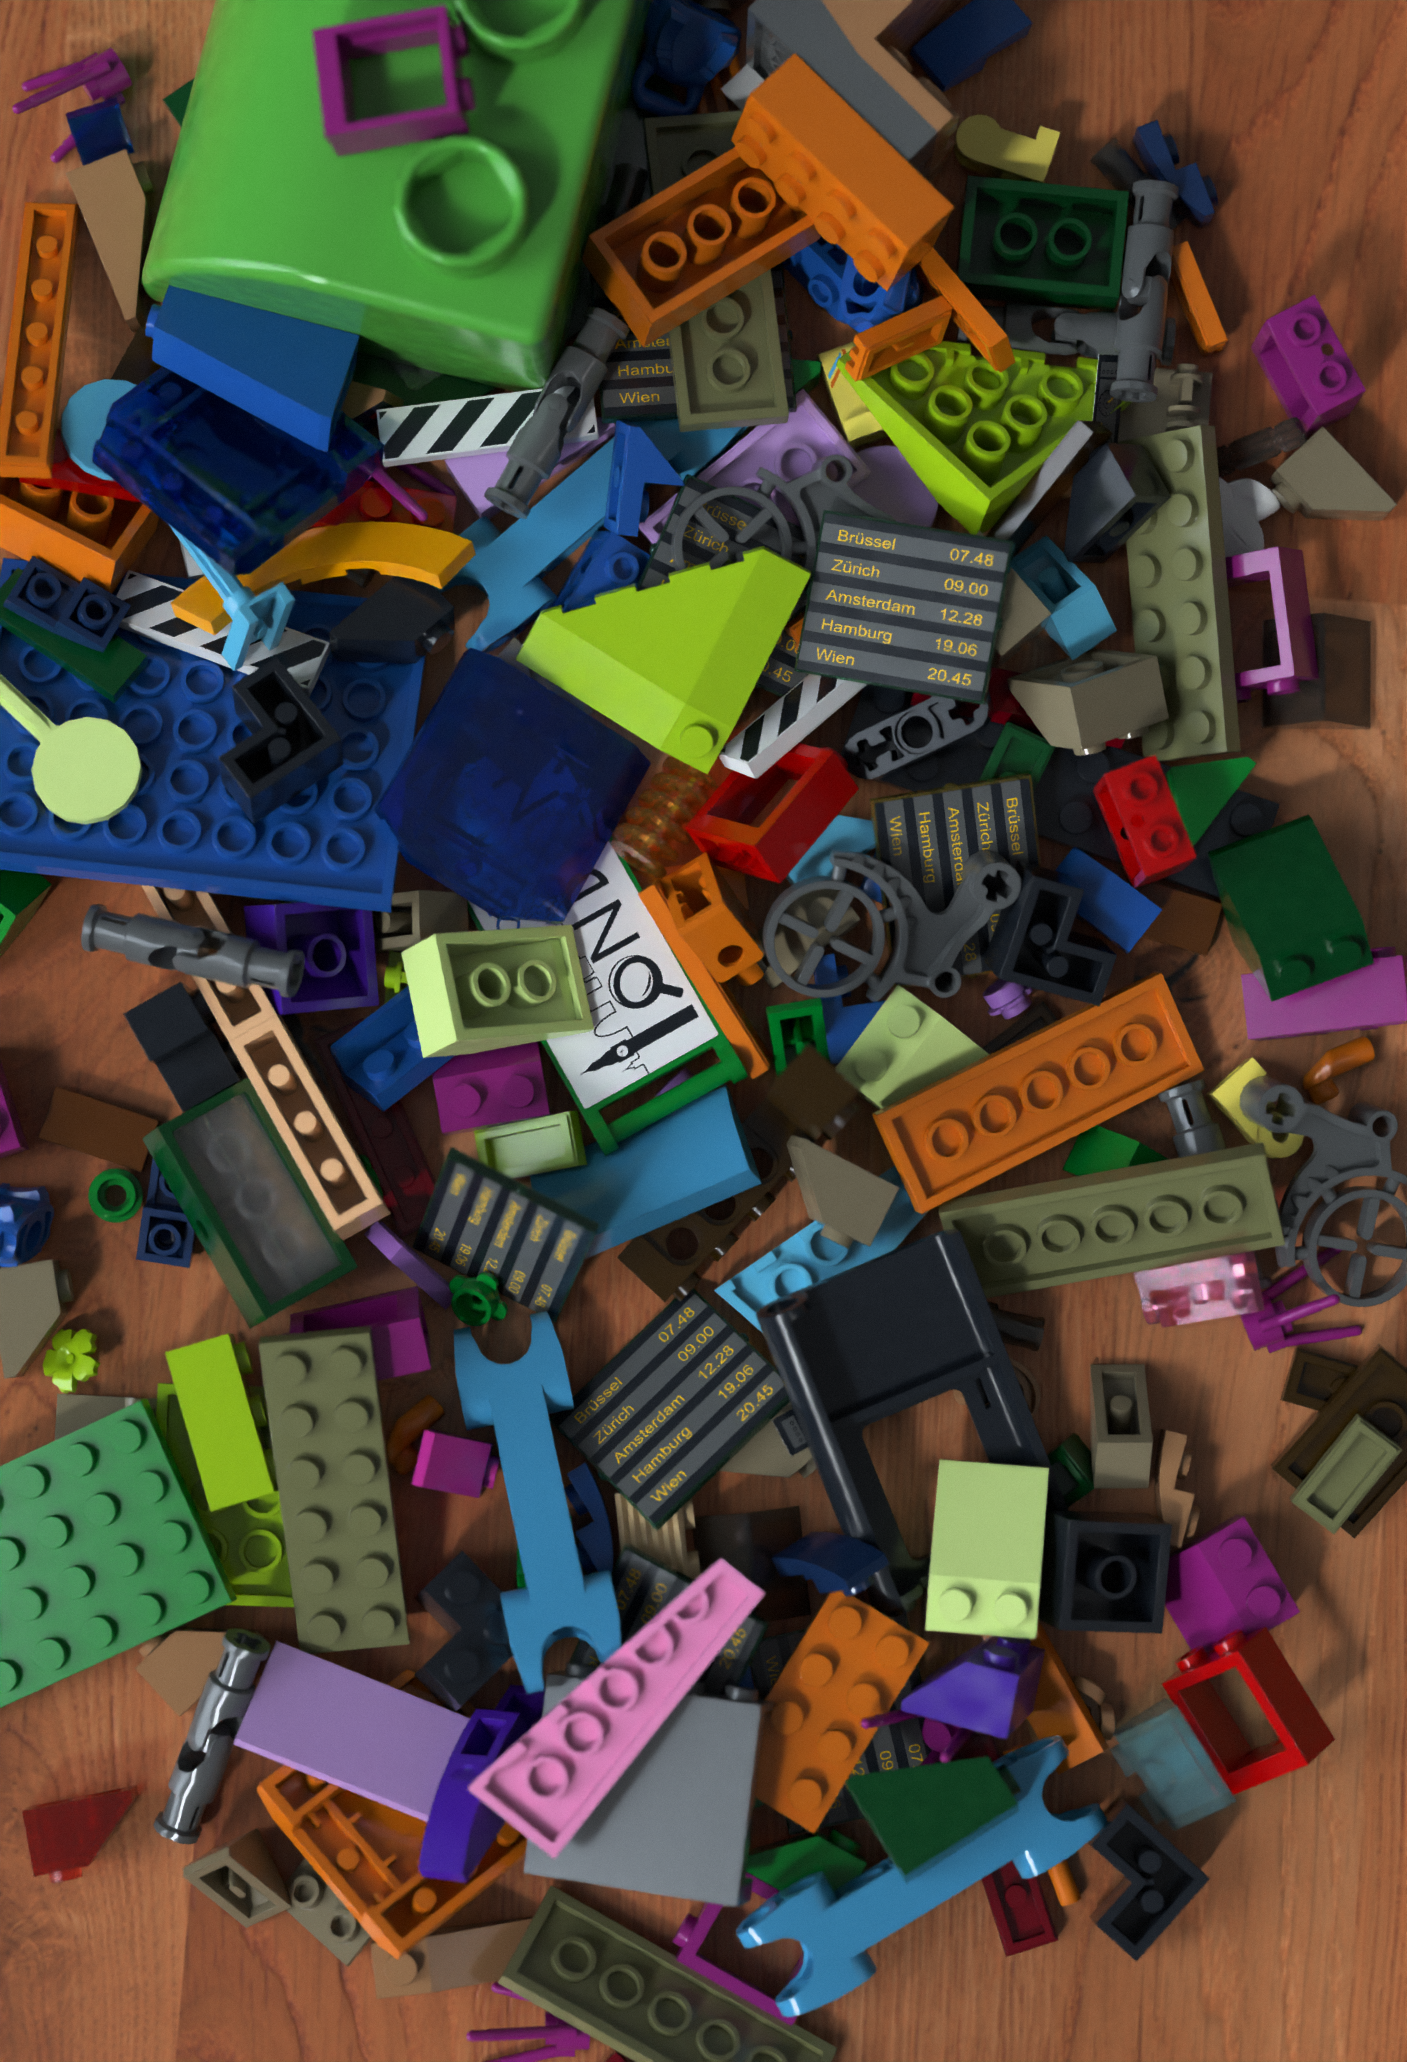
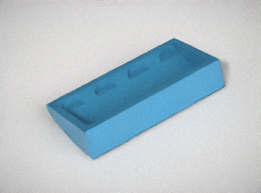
M727 1086L699 1097L617 1143L619 1149L607 1156L604 1155L596 1141L584 1146L587 1165L530 1176L532 1190L597 1223L582 1260L762 1184L734 1101Z

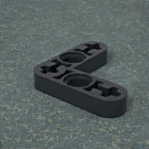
M987 687L983 702L978 701L980 708L973 712L975 721L972 724L967 718H956L954 711L961 707V701L958 697L931 693L932 698L858 732L849 739L845 746L844 759L848 764V769L858 778L868 780L882 778L980 732L988 726L993 718L994 706ZM917 716L927 719L932 725L933 730L930 742L922 748L913 747L905 737L907 723ZM892 728L894 743L904 754V757L898 759L897 750H890L876 758L878 767L875 770L871 764H861L858 756L865 752L863 743L867 741L870 746H881L892 741L886 734V730Z

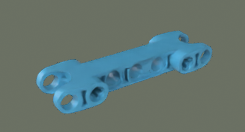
M678 417L627 420L642 428L684 483L687 478L695 479L730 450L749 427L680 432ZM614 437L532 507L527 519H518L505 532L501 533L490 519L484 516L459 535L473 542L476 555L442 589L433 587L439 593H442L454 586L467 584L477 587L486 594L490 605L487 616L479 625L475 634L465 644V647L475 658L487 655L519 635L537 619L541 610L548 609L557 599L556 594L542 579L585 543L595 531L600 530L604 526ZM644 482L643 490H646L653 483Z
M547 1311L530 1314L532 1325L530 1347L520 1360L510 1364H497L488 1360L480 1352L471 1334L470 1327L453 1330L455 1373L466 1430L492 1425L494 1427L525 1577L526 1588L502 1592L500 1596L511 1651L528 1694L545 1690L542 1678L543 1659L547 1649L554 1642L568 1637L582 1639L594 1648L601 1664L621 1647L619 1613L609 1570L582 1576L548 1416L551 1413L574 1409L564 1354Z
M1051 1736L1011 1751L992 1762L995 1768L1005 1764L1018 1783L1022 1792L1014 1798L1018 1802L1019 1811L908 1883L905 1882L891 1858L888 1857L834 1891L823 1872H816L805 1876L773 1895L752 1912L736 1930V1934L744 1948L756 1947L781 1938H793L801 1943L804 1952L803 1965L798 1975L775 1998V2003L782 2015L792 2017L804 2014L837 2000L863 1984L877 1971V1967L870 1957L867 1948L1011 1860L1021 1878H1031L1067 1859L1095 1837L1107 1823V1818L1099 1804L1094 1803L1061 1814H1054L1045 1808L1042 1799L1043 1785L1047 1777L1070 1753L1062 1737Z

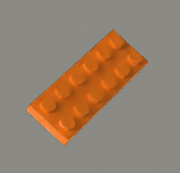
M1153 972L1102 998L1100 1006L1090 1004L872 1113V1116L915 1211L923 1214L1205 1070L1163 974Z

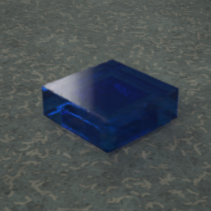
M117 97L66 113L67 122L83 166L126 149L128 154L135 152Z

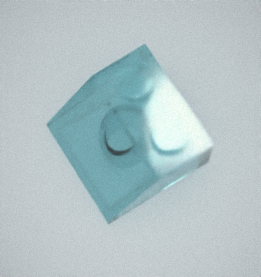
M1166 1697L1115 1729L1113 1737L1117 1745L1109 1750L1125 1776L1129 1777L1136 1773L1147 1791L1138 1797L1155 1824L1165 1819L1168 1826L1175 1831L1236 1801L1177 1705Z

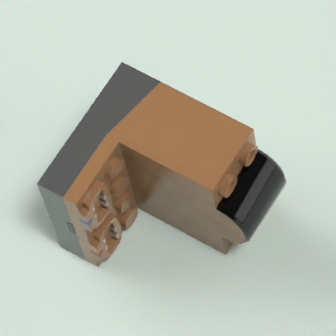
M756 0L748 8L745 66L748 64L766 80L795 53L930 183L941 172L943 164L951 156L953 143L949 140V137L957 130L960 115L952 108L950 101L930 81L923 76L916 80L909 73L912 70V66L905 57L910 53L913 46L935 29L963 0Z

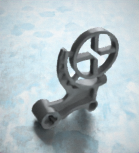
M830 455L818 459L813 464L811 471L788 482H785L767 469L760 467L756 476L763 480L757 491L743 487H723L700 495L679 516L673 530L671 553L675 570L686 569L682 553V541L685 528L692 515L719 543L728 541V533L702 507L706 502L720 496L729 495L744 497L756 502L763 508L735 535L736 542L745 543L772 517L780 535L781 556L791 560L792 555H803L801 566L811 571V575L790 615L791 617L810 601L826 513L901 526L905 525L897 522L891 515L873 507L856 495L846 485L852 476L850 461L841 455ZM829 463L835 465L837 469V477L834 481L830 480L826 475V467ZM774 488L786 499L793 509L801 528L803 542L792 541L790 528L784 515L768 499ZM912 525L907 526V527H913V528L922 529L921 527H917V526H912ZM726 551L717 552L708 561L711 569L721 567L728 560L729 555ZM744 551L735 554L734 558L737 562L744 560Z
M832 849L829 861L834 867L831 876H816L801 880L787 888L774 901L764 923L763 947L767 960L777 976L788 987L803 995L818 998L835 997L850 992L865 982L869 986L866 997L872 1002L880 1000L894 983L928 987L938 997H951L958 992L961 986L960 974L953 966L958 953L965 943L988 922L994 910L1005 909L1014 903L1021 890V879L1015 868L999 853L991 850L978 851L971 855L964 863L962 882L949 906L942 912H933L926 907L912 884L889 864L863 853ZM847 869L859 872L874 881L885 893L891 907L879 911L861 888L845 880ZM988 873L995 877L996 873L1000 876V880L995 886L988 883L985 887L982 883ZM819 889H837L840 891L825 917L823 925L829 932L836 931L855 896L866 906L870 914L873 927L872 944L870 950L867 951L836 935L831 936L829 943L833 949L862 964L852 974L840 981L823 985L809 984L808 982L824 954V948L819 942H813L796 974L792 977L781 967L776 956L774 945L776 927L779 922L810 938H816L819 935V931L815 925L785 910L793 901L806 893ZM894 920L895 935L893 947L886 965L881 973L877 975L874 973V970L881 959L885 943L884 923ZM944 972V973L942 974V976H940L939 978H936L937 975H939L940 973Z
M1262 1076L1250 1080L1244 1086L1240 1095V1108L1243 1115L1249 1121L1275 1133L1309 1136L1314 1145L1313 1153L1290 1181L1279 1206L1285 1245L1275 1247L1278 1266L1281 1268L1296 1266L1295 1260H1303L1306 1272L1314 1285L1327 1296L1332 1294L1339 1295L1340 1303L1345 1305L1369 1307L1390 1300L1407 1286V1205L1394 1196L1400 1183L1407 1185V1176L1392 1169L1390 1140L1395 1136L1398 1129V1121L1395 1115L1371 1103L1359 1102L1351 1108L1348 1117L1330 1113L1319 1105L1306 1100L1295 1088L1276 1079ZM1278 1099L1276 1108L1270 1107L1266 1110L1268 1101L1274 1102ZM1373 1175L1387 1177L1382 1190L1371 1186H1353L1335 1192L1332 1188L1336 1184L1354 1177ZM1322 1195L1324 1200L1317 1206L1306 1224L1302 1246L1295 1247L1297 1234L1303 1218L1313 1203ZM1363 1198L1356 1233L1359 1237L1370 1240L1374 1232L1380 1199L1388 1202L1400 1215L1406 1231V1247L1368 1242L1366 1249L1377 1256L1403 1260L1396 1274L1384 1286L1373 1292L1360 1295L1367 1258L1359 1253H1353L1350 1258L1343 1293L1337 1292L1326 1282L1319 1269L1317 1246L1355 1251L1357 1243L1348 1237L1320 1233L1329 1216L1340 1206L1349 1201Z

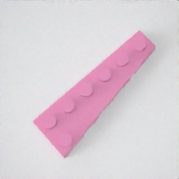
M720 1557L476 1777L468 1786V1790L555 1859L764 1596L765 1592Z

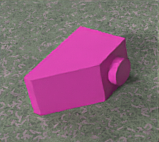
M430 1428L424 1431L412 1485L480 1498L483 1487L494 1488L500 1457L491 1455L494 1443Z

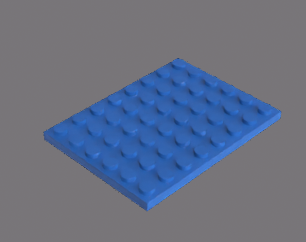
M3 558L0 588L17 568L24 571L29 561ZM127 573L112 593L113 595L117 596ZM139 573L186 590L198 580ZM289 590L295 601L285 627L330 643L329 632L368 598ZM0 625V673L55 725L59 726L66 721L92 717L109 720L122 728L136 745L142 766L138 791L124 810L108 820L91 824L65 821L49 811L35 791L32 766L40 742L0 705V870L392 912L426 655L417 663L339 662L331 654L330 645V653L309 698L340 736L343 765L253 824L222 784L218 760L219 756L252 735L235 713L232 686L248 676V674L237 670L233 671L232 668L118 627L115 634L147 655L148 665L117 702L113 703Z

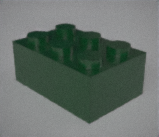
M968 175L963 195L956 275L975 298L1113 312L1120 293L1129 191Z

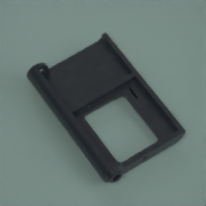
M945 1230L919 1239L776 1299L756 1313L757 1320L843 1535L873 1546L883 1552L890 1563L872 1575L874 1583L865 1589L872 1607L878 1612H886L888 1616L894 1617L905 1614L917 1606V1599L923 1594L924 1588L929 1586L931 1553L918 1558L909 1555L863 1440L862 1433L867 1425L949 1390H958L962 1393L988 1462L1049 1467L1046 1510H1068L959 1230Z

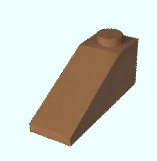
M126 149L69 171L66 175L125 321L131 332H134L142 326L145 296L142 284V271L149 249L152 213L145 195L155 190L143 161L132 164Z
M533 1917L437 1928L399 1960L372 1940L371 1950L377 1999L433 1993L499 1981Z

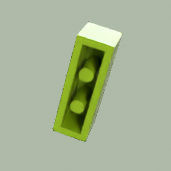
M228 1333L165 1352L210 1511L278 1492L273 1447L267 1449L261 1430L262 1427L269 1425L268 1415L261 1394L251 1395L246 1378L247 1374L254 1373L253 1363L246 1342L236 1343L234 1334Z

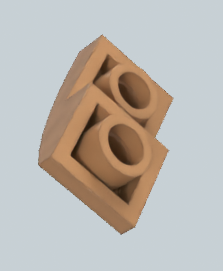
M1161 1429L1157 1445L1154 1477L1156 1510L1158 1519L1172 1524L1170 1545L1181 1547L1184 1537L1193 1538L1200 1514V1507L1192 1505L1195 1494L1174 1489L1176 1478L1185 1480L1193 1449L1185 1447L1187 1435Z

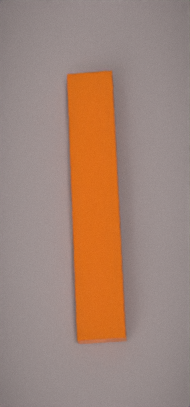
M25 202L0 411V477H52L80 224L78 204Z

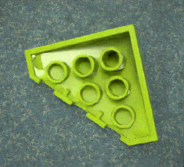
M942 341L941 344L861 381L855 382L845 369L846 362L852 359L849 356L850 351L841 356L836 364L838 369L936 501L973 536L979 531L983 534L996 524L1077 421H1092L1098 359L1078 357L1075 368L1044 364L1045 353L1012 349L1015 363L1000 373L998 370L995 371L984 357L970 355L971 344ZM1122 401L1116 409L1121 407L1122 412L1132 402Z
M761 546L744 551L743 561L711 569L710 563L706 562L668 573L670 580L668 583L637 591L635 583L606 591L594 596L595 604L568 612L563 611L562 605L541 610L516 655V660L657 749L708 774L734 729L811 575V571Z

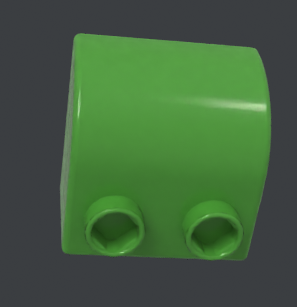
M216 0L142 271V284L145 293L151 299L163 302L170 285L359 335L358 352L513 392L544 388L565 347L586 267L582 257L588 236L594 233L631 96L632 78L639 65L645 42L644 26L652 0ZM446 5L455 23L464 24L469 41L470 57L462 58L464 77L470 76L476 97V110L468 112L470 132L338 157L324 136L312 30ZM440 44L350 60L357 122L447 105Z

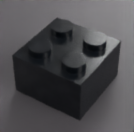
M1046 1510L1038 1619L1063 1631L1162 1634L1172 1524L1144 1513Z

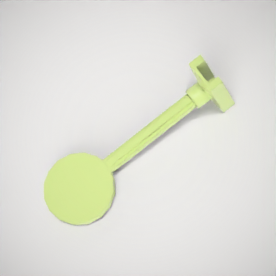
M0 673V705L40 742L34 757L32 776L35 791L47 809L65 821L81 824L105 821L124 810L137 793L142 775L139 751L127 732L109 720L92 717L66 721L59 726L55 725Z

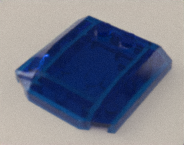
M162 366L112 403L100 440H96L93 447L92 462L230 575L235 576L251 574L359 490L383 459L385 445L341 411L328 452L316 449Z
M470 647L460 658L374 811L380 820L385 819L400 843L397 846L409 864L499 920H531L546 922L549 925H558L564 922L650 767L651 762L635 744L500 657Z

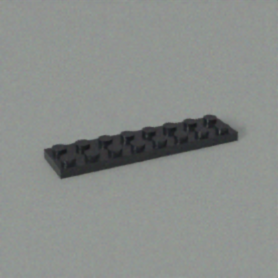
M872 682L868 683L863 688L841 756L844 758L845 746L855 734L913 707L914 705H911L913 690ZM955 714L957 719L967 718L971 724L975 721L974 718ZM921 716L912 718L905 727L906 740L915 748H922L930 742L933 734L930 722ZM990 722L987 727L974 735L885 777L871 780L912 794L977 784L1005 724ZM892 728L886 730V734L892 741L881 746H870L867 741L863 743L865 752L858 756L861 764H871L875 770L878 767L876 758L890 750H897L898 759L904 757V754L894 743ZM1031 730V731H1033V732H1035V733H1037V734L1043 736L1041 732ZM1106 746L1105 750L1090 755H1075L1073 749L1055 747L1031 797L1035 836L1071 849L1077 847L1086 854L1123 866L1094 795L1093 788L1104 774L1145 759V757L1111 746ZM1159 763L1167 782L1166 773L1171 766ZM1237 789L1193 846L1197 857L1184 870L1162 878V880L1220 899L1207 852L1271 829L1280 804ZM1123 827L1120 832L1121 836L1124 839H1129Z

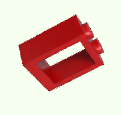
M799 742L757 779L733 770L684 828L702 853L707 852L716 866L781 883L859 788L847 772L848 764L837 751L829 747L817 748ZM788 779L798 781L759 828L750 826Z
M1156 754L1102 776L1093 788V792L1130 885L1133 888L1137 889L1180 872L1197 857ZM1123 827L1129 839H1124L1121 836L1120 832Z
M1266 1626L1247 1635H1244L1241 1629H1236L1213 1644L1214 1649L1206 1652L1203 1645L1191 1649L1175 1661L1178 1670L1162 1683V1686L1230 1796L1309 1765L1335 1740ZM1236 1667L1280 1739L1252 1750L1208 1678Z

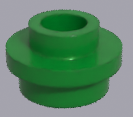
M118 1168L108 1169L98 1174L92 1181L88 1193L89 1204L99 1218L112 1223L124 1222L134 1217L140 1210L143 1203V1188L136 1176L129 1171ZM116 1185L122 1186L126 1191V1199L120 1206H112L107 1200L108 1190Z

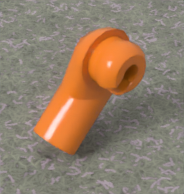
M1361 1036L1328 1050L1307 1072L1303 1079V1089H1308L1312 1103L1319 1105L1337 1097L1339 1089L1332 1078L1374 1060L1375 1052L1369 1039Z
M430 1395L423 1397L396 1421L386 1444L388 1462L394 1466L396 1472L400 1475H407L416 1467L419 1451L414 1449L412 1444L425 1430L429 1429L445 1415L441 1405Z

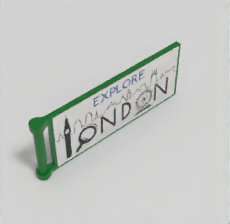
M562 748L557 751L523 790L480 751L408 791L407 804L456 891L467 893L468 912L479 931L572 925L594 1029L586 1033L548 1039L541 1042L605 1156L619 1149L617 1143L731 1080L735 1084L748 1077L745 1068L724 1032L638 896V893L642 890L641 886ZM714 1048L720 1062L606 1125L599 1111Z

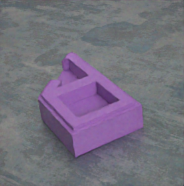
M378 1221L375 1222L364 1235L394 1265L446 1310L451 1304V1299L454 1295L449 1289V1283L382 1221L380 1223Z

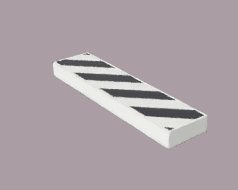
M562 386L554 392L564 396L567 402L574 408L581 396V390L573 386ZM543 388L376 410L384 467L508 451L519 430L533 416L535 402ZM592 398L578 425L571 433H566L564 444L599 439L594 398Z
M128 570L116 597L130 604L131 607L120 623L119 628L231 668L222 656V651L232 621L214 636L174 615L171 602L185 590ZM285 627L279 646L271 651L267 649L261 639L251 643L243 667L237 669V671L249 675L275 657H278L300 687L310 697L330 653V643Z
M811 672L722 748L718 756L724 767L757 779L870 682Z

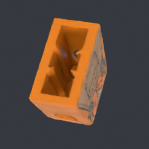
M707 852L660 880L677 932L717 982H726L735 976L742 986H749L764 976L767 971V965L762 960L765 952L754 921Z

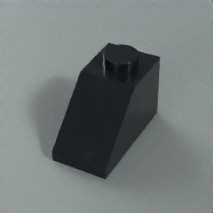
M1114 442L1103 444L1090 454L1089 461L1073 476L1064 555L1068 562L1105 563L1171 497L1142 445L1116 444Z
M394 576L329 632L331 654L339 662L417 663L428 652L433 655L441 651L452 639L455 630L454 606L432 585L405 577Z

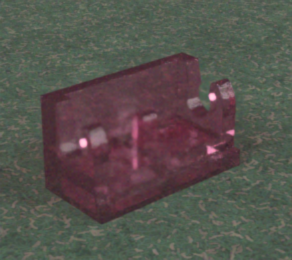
M1254 1251L1133 1272L1134 1281L1138 1283L1143 1314L1149 1325L1161 1322L1162 1328L1265 1310Z

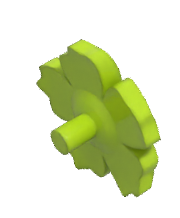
M61 1329L52 1338V1346L55 1350L49 1349L46 1351L43 1361L44 1375L52 1377L53 1384L57 1385L63 1393H75L78 1380L86 1382L90 1377L98 1375L97 1369L100 1366V1362L88 1356L97 1349L95 1344L97 1335L92 1334L88 1329H81L78 1332L71 1329Z

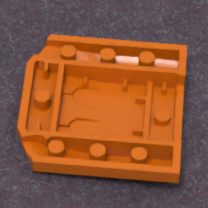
M408 1669L387 1684L445 1708L414 1676L415 1672ZM467 1701L455 1712L471 1718L476 1709ZM286 1765L281 1766L263 1780L257 1788V1792L272 1819L376 1944L397 1960L513 1868L526 1855L528 1837L506 1821L467 1882L422 1877L418 1867L427 1826L426 1821Z

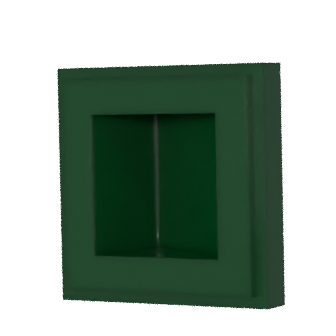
M1073 1433L1047 1453L1067 1508L1095 1489L1091 1451L1076 1433Z

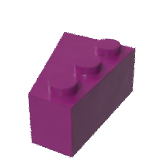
M1395 947L1371 948L1374 964L1271 1002L1253 973L1241 974L1248 1039L1263 1041L1323 1035L1330 1032L1360 1029V1031L1373 1030L1381 1026L1407 1024V956H1396Z

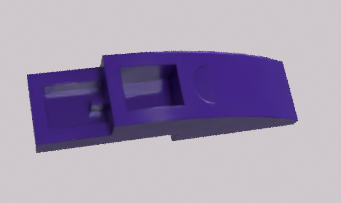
M511 1684L494 1710L476 1709L448 1760L430 1810L418 1867L422 1877L467 1882L506 1820L470 1792L468 1786L542 1719L545 1690L528 1694L525 1686Z

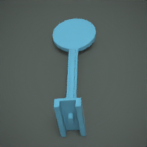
M103 379L83 386L70 397L61 417V440L69 457L82 470L103 480L128 481L134 479L140 484L224 600L223 608L233 621L222 656L233 671L243 667L250 644L256 640L261 639L269 651L278 647L295 599L283 582L258 596H255L250 587H244L156 465L161 462L169 444V420L161 403L145 388L126 380Z

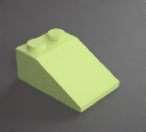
M572 925L433 934L401 952L423 1058L478 1053L586 1033L594 1029Z
M897 985L835 1069L859 1090L858 1096L877 1110H880L990 1054L900 985Z
M939 1459L925 1630L1036 1639L1049 1467Z

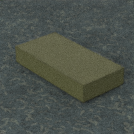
M1357 1413L1290 1496V1500L1310 1517L1335 1534L1399 1455L1402 1448Z

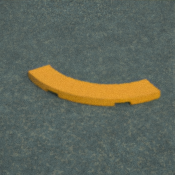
M371 521L342 523L338 526H323L289 534L241 553L226 563L242 585L250 587L255 596L264 593L281 582L285 585L301 579L303 585L326 578L348 575V569L364 568L375 569L380 572V575L405 577L442 589L476 553L471 540L450 532L400 522ZM205 575L171 602L176 617L214 636L233 621L223 608L224 600Z

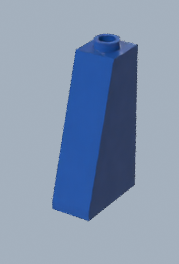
M169 285L162 305L153 304L147 319L145 335L153 338L152 361L312 447L328 452L356 370L359 335Z

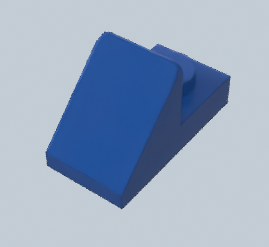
M616 419L604 527L616 535L638 537L639 523H645L649 511L648 491L643 490L644 482L685 486V483L640 426L627 420Z
M834 954L823 955L813 972L815 984H830L848 977L847 966H836ZM851 991L835 997L821 998L829 1061L833 1067L838 1066L886 1000L843 1007L842 998L851 997Z

